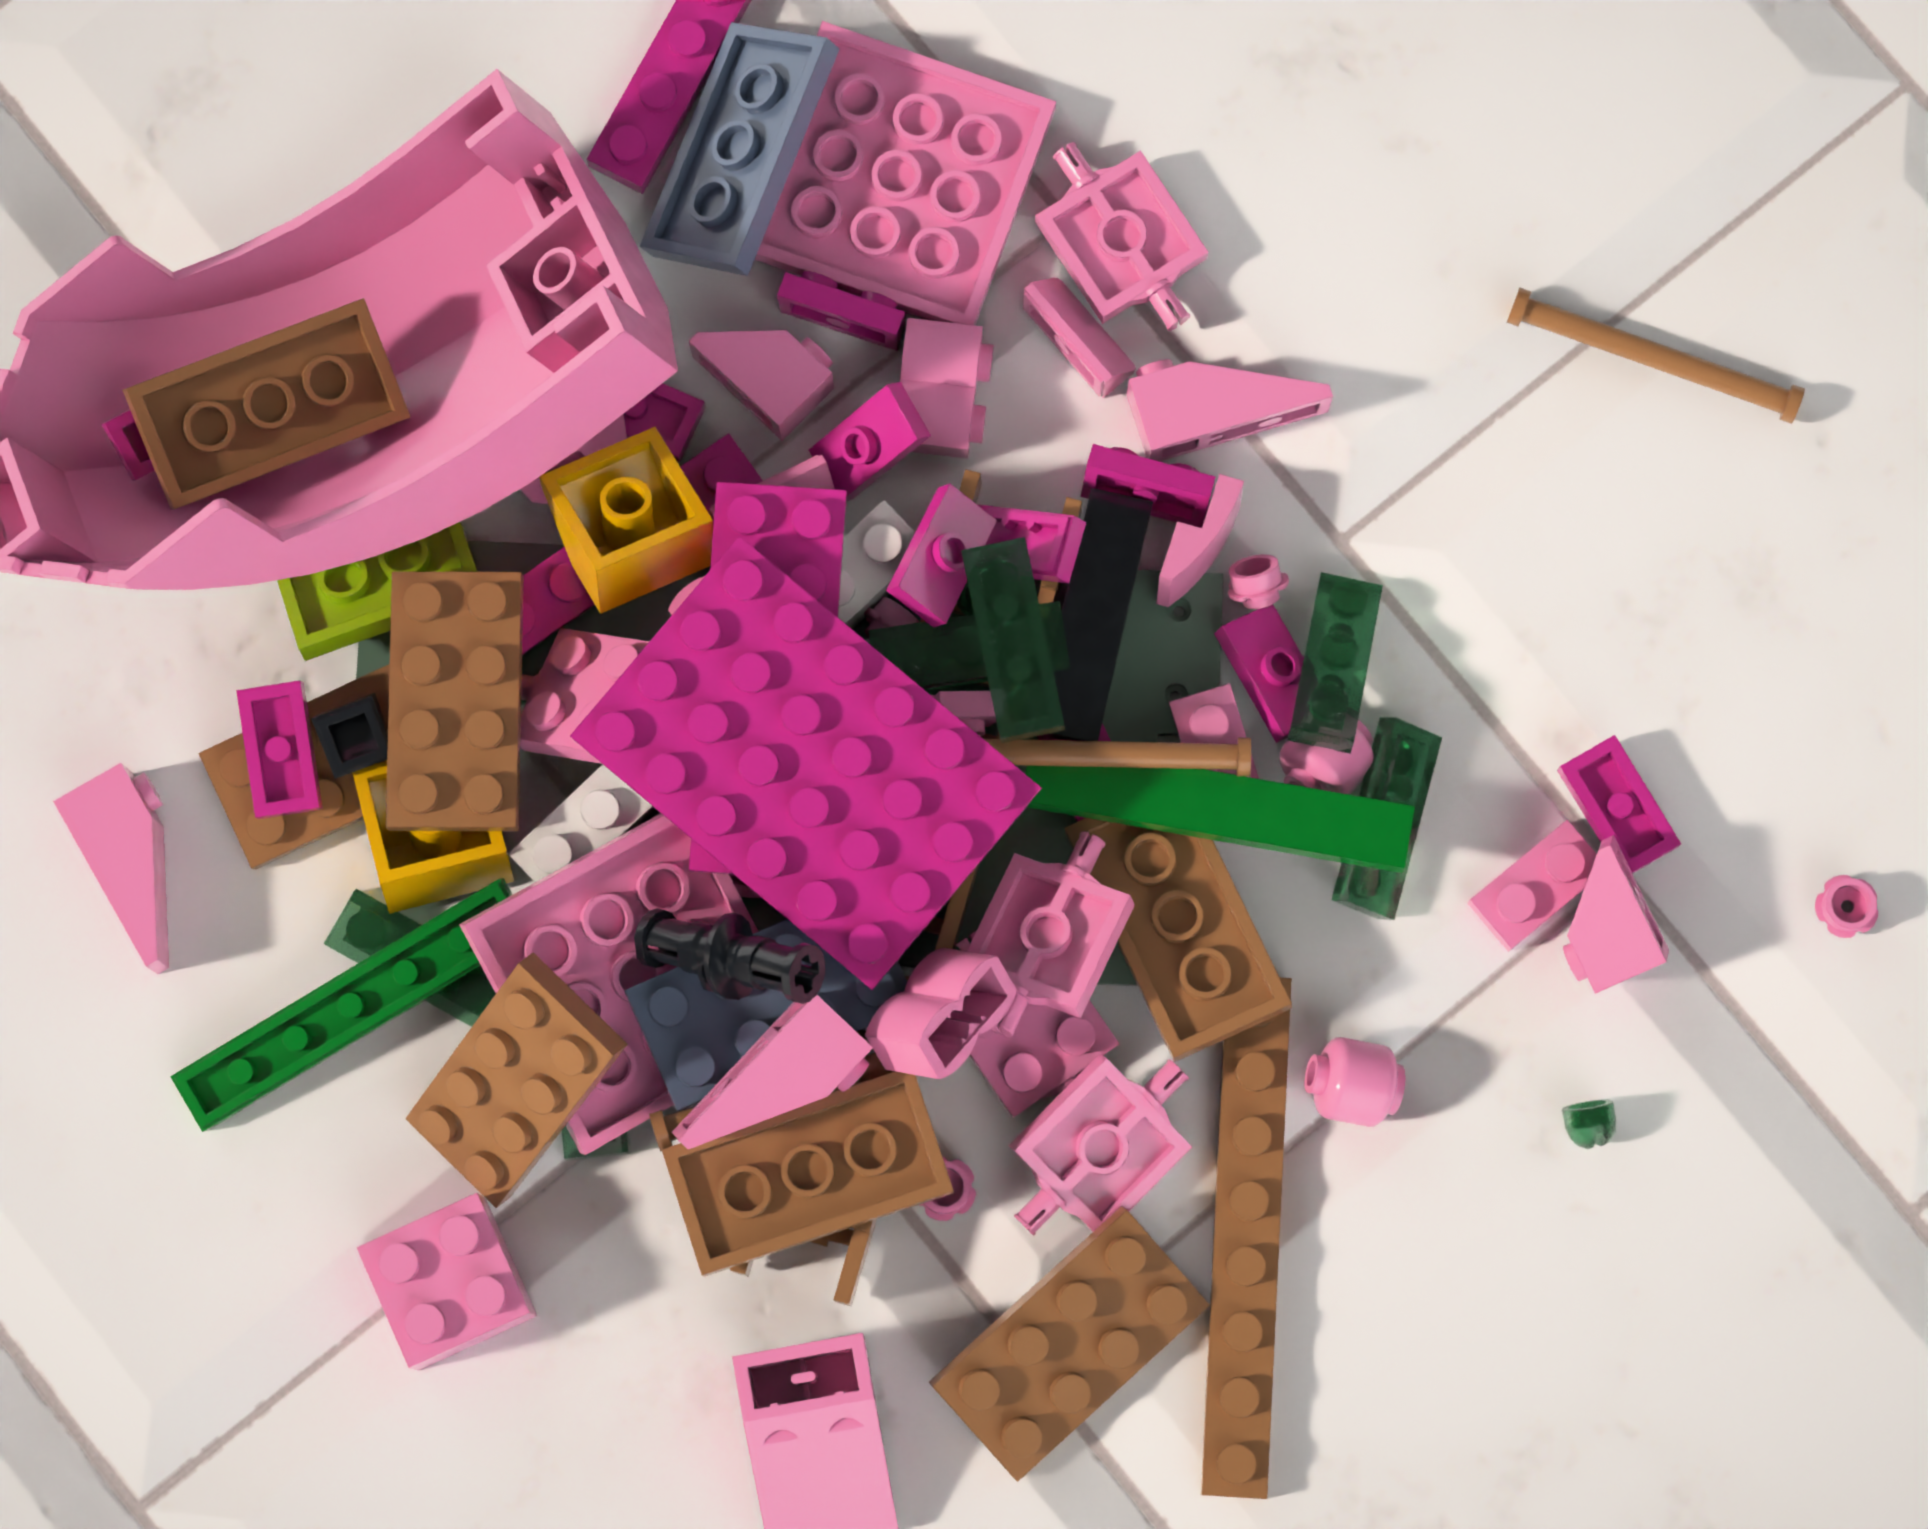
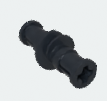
M656 908L648 911L642 917L634 936L636 958L641 964L653 968H658L665 964L680 967L685 972L698 975L704 990L714 992L724 999L740 1000L750 995L753 989H771L783 992L784 996L790 1001L804 1004L810 1002L817 995L825 976V959L819 947L807 943L791 947L778 944L771 938L759 935L753 936L749 921L743 915L737 913L724 914L714 925L699 921L689 923L677 920L672 912ZM648 945L658 947L659 950L648 948ZM801 961L811 963V966L801 964Z

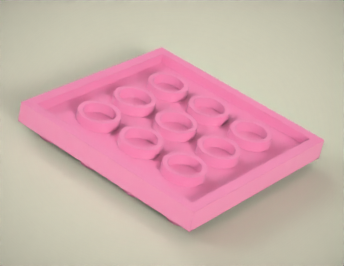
M822 21L817 36L827 37L840 50L755 260L802 276L804 271L822 274L837 282V289L857 296H861L863 291L882 294L897 303L896 309L926 320L975 326L1054 116L1056 101Z
M662 814L653 817L459 924L495 993L498 992L517 964L534 952L628 1044L566 1125L576 1147L584 1155L591 1153L650 1119V1113L660 1110L664 1111L674 1105L624 992L626 989L677 967L665 964L664 966L653 968L641 964L636 958L634 936L642 917L648 911L658 908L672 912L677 920L689 923L699 921L714 925L724 914L737 913L743 915L749 921L753 934L759 932L729 874L689 871L691 838ZM648 945V948L659 950L658 947Z

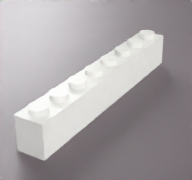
M885 500L877 505L844 537L838 618L851 629L855 628L865 618L864 613L868 608L874 609L882 597H887L890 594L886 589L915 534V531ZM602 764L516 845L508 855L534 882H537L652 819L659 811Z

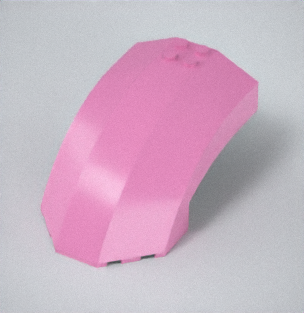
M496 69L380 163L347 187L296 218L234 249L174 272L121 236H111L21 310L13 334L20 338L21 341L10 370L0 369V572L125 589L196 590L252 585L309 575L369 559L421 540L480 513L530 484L582 447L678 372L668 307L625 221L551 112L501 71ZM365 299L408 408L410 418L175 510L170 509L155 470L132 481L101 425L130 410L122 391L123 389L356 300Z

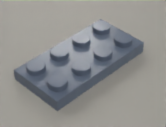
M731 22L639 247L656 258L748 276L840 50L827 37Z
M788 919L753 934V936L759 935L774 939L778 944L791 947L801 943L819 947L825 959V976L817 995L856 1032L868 1027L872 1017L886 1000L897 993L905 991L907 980L898 961L872 991ZM801 961V964L811 966V963ZM676 967L624 991L676 1111L700 1102L793 1003V1001L788 1000L784 996L783 992L771 989H753L750 995L740 1000L724 999L714 992L704 990L698 975L685 972L680 967Z

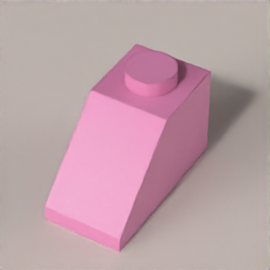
M787 330L697 332L689 340L692 357L781 441L834 389L833 375L828 369L833 362L824 350L808 337L800 343Z
M1614 835L1602 840L1567 934L1570 943L1563 946L1565 957L1574 976L1578 981L1588 978L1595 994L1666 963L1669 954V948Z

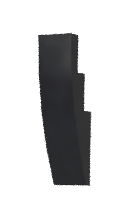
M1091 488L1083 520L1086 522V526L1063 603L1034 728L1036 732L1076 741L1099 740L1153 501Z

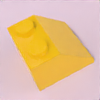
M656 427L556 468L539 477L540 485L572 567L600 614L711 566L713 519Z
M387 761L352 772L380 886L389 914L476 892L499 878H504L506 883L514 882L502 831H389L386 828Z

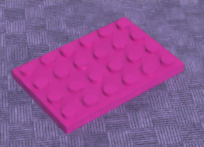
M741 536L733 542L570 735L575 742L872 991L1042 789Z

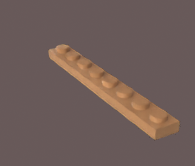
M1280 977L1291 1000L1292 978ZM1290 1010L1223 1040L1200 1493L1203 1496L1267 1499Z

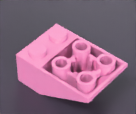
M858 1333L732 1356L743 1424L764 1529H899L864 1334Z

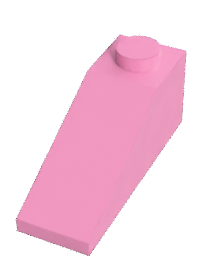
M1170 359L1155 361L1139 368L1136 371L1137 377L1129 379L1127 398L1146 458L1159 462L1327 413L1333 398L1330 385L1191 361L1174 366Z
M119 763L53 802L145 966L153 972L160 974L169 968L164 827L154 811L163 806V802L145 772L135 777L127 767Z
M818 995L810 1002L804 1004L793 1002L679 1123L672 1133L687 1149H691L828 1097L836 1087L841 1092H844L868 1068L869 1062L864 1057L873 1047Z

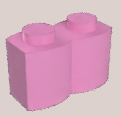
M907 318L900 382L931 434L926 441L912 452L968 459L970 442L982 444L986 406L975 405L978 381L990 382L994 345L982 344L983 326Z
M940 948L928 954L916 966L906 984L904 992L895 994L879 1007L867 1027L865 1037L873 1047L885 1070L942 1079L951 1075L966 1061L973 1050L978 1034L987 1032L1002 1020L1011 1007L1017 990L998 956Z

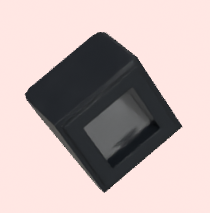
M375 693L317 714L311 719L335 779L387 759L388 729Z

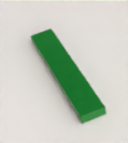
M1027 766L1026 775L1042 788L1027 806L1028 808L1403 873L1405 869L1415 806L1205 769Z
M499 878L171 1075L172 1081L201 1131L205 1132L479 969L481 965L459 924L513 895L504 878Z

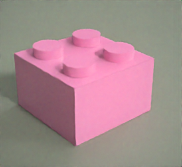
M478 1193L356 1247L407 1366L410 1369L421 1370L537 1317L486 1198Z

